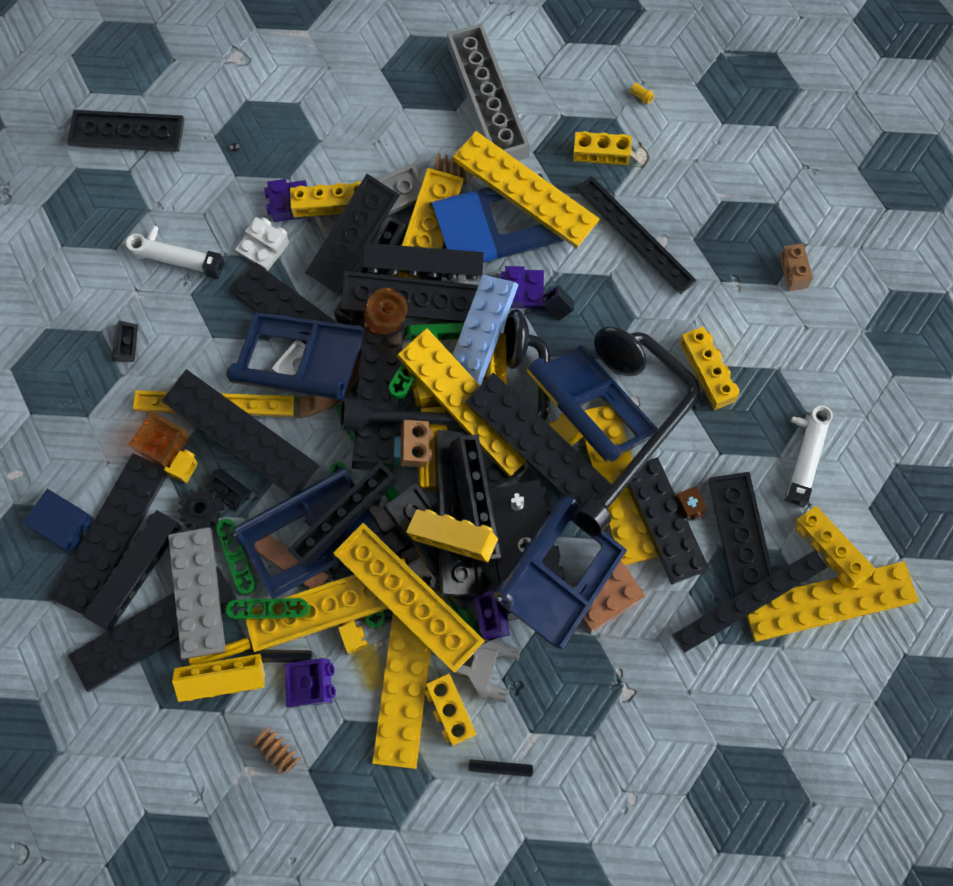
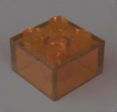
M151 410L128 445L135 452L164 468H170L172 458L179 451L183 450L191 437L185 429Z

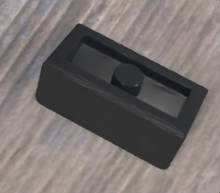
M124 321L116 323L111 361H135L138 324Z
M223 469L213 471L205 486L211 492L215 491L218 497L235 511L239 509L251 494L248 488Z

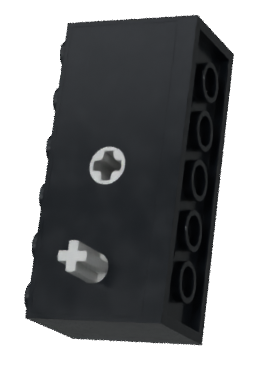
M540 479L489 489L501 558L495 561L499 584L551 513L550 506L545 505L547 492L545 485L541 486ZM553 544L543 558L542 563L564 581V568L559 566V558H561L559 546ZM505 608L507 621L519 619Z

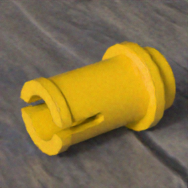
M637 82L631 87L630 93L641 99L643 104L651 103L654 98L653 91H648Z

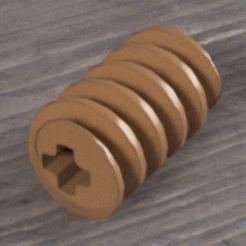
M440 153L437 154L434 165L435 170L465 178L466 184L471 182L473 175L452 161L453 157L449 161L447 154H445L443 159H441Z
M270 726L256 738L253 747L255 749L260 748V755L266 754L265 761L272 760L270 766L272 768L278 767L276 770L278 775L286 774L298 764L301 757L299 756L294 759L293 756L296 751L287 752L290 744L282 746L281 743L284 738L276 739L278 731L270 733L269 731L272 728Z

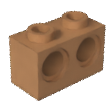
M804 244L784 246L779 258L788 291L807 289L813 280Z
M403 421L400 430V466L425 468L427 463L431 461L432 449H429V441L432 439V429H429L428 421ZM412 431H418L421 437H415ZM412 451H418L421 454V457L417 458L413 456Z

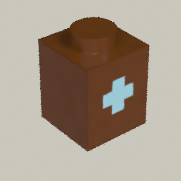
M697 486L677 494V500L687 520L696 521L703 517L707 507Z

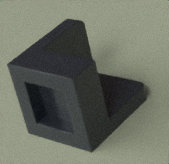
M559 285L544 295L543 306L558 321L574 311L573 299Z

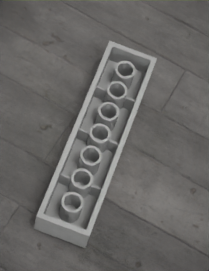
M483 24L447 33L448 48L481 135L518 161L529 158V142Z

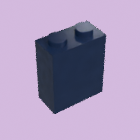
M46 489L22 523L70 552L79 543L82 533L91 526L93 517L51 490Z

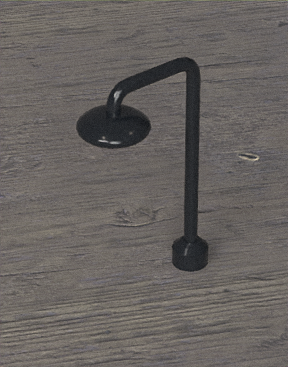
M514 309L510 311L503 330V334H506L507 367L509 369H516L525 358L528 346L535 348L539 358H542L545 363L550 362V350L546 342L538 336L529 334L528 323L520 310ZM538 385L537 414L546 421L550 412V398ZM343 397L341 402L340 427L344 431H359L368 421L403 423L404 420L428 421L431 425L460 426L449 413L369 409L361 398Z
M612 326L601 328L594 337L597 355L608 368L623 376L632 377L639 375L645 369L647 362L646 354L641 346L643 345L687 385L688 394L600 499H586L574 511L573 519L577 526L591 536L601 535L610 524L611 517L608 509L684 418L700 396V386L695 376L651 336L641 332L629 333L621 328Z

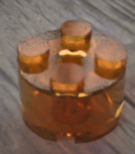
M382 288L375 291L369 298L365 308L364 316L367 325L374 333L391 334L401 328L408 311L407 302L402 295L393 289Z

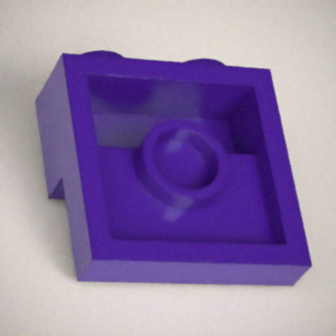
M286 179L267 181L268 187H264V192L270 204H266L268 216H272L273 222L307 218L293 217L290 188H296L297 186L307 187L306 180L288 183Z
M505 266V271H501V279L518 284L510 308L543 309L544 270H525V266Z
M318 658L284 664L287 708L333 703L336 689L332 684L331 676L334 675L335 668L333 663H330V659Z

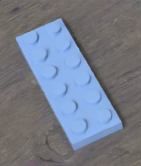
M482 275L452 355L480 386L518 288V284L513 281Z

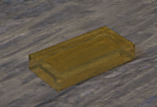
M374 643L355 651L370 692L383 687L385 668L376 644Z

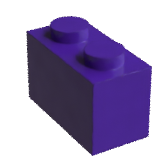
M495 590L485 592L483 596L474 597L482 637L490 641L510 636L505 607L495 600L493 596Z

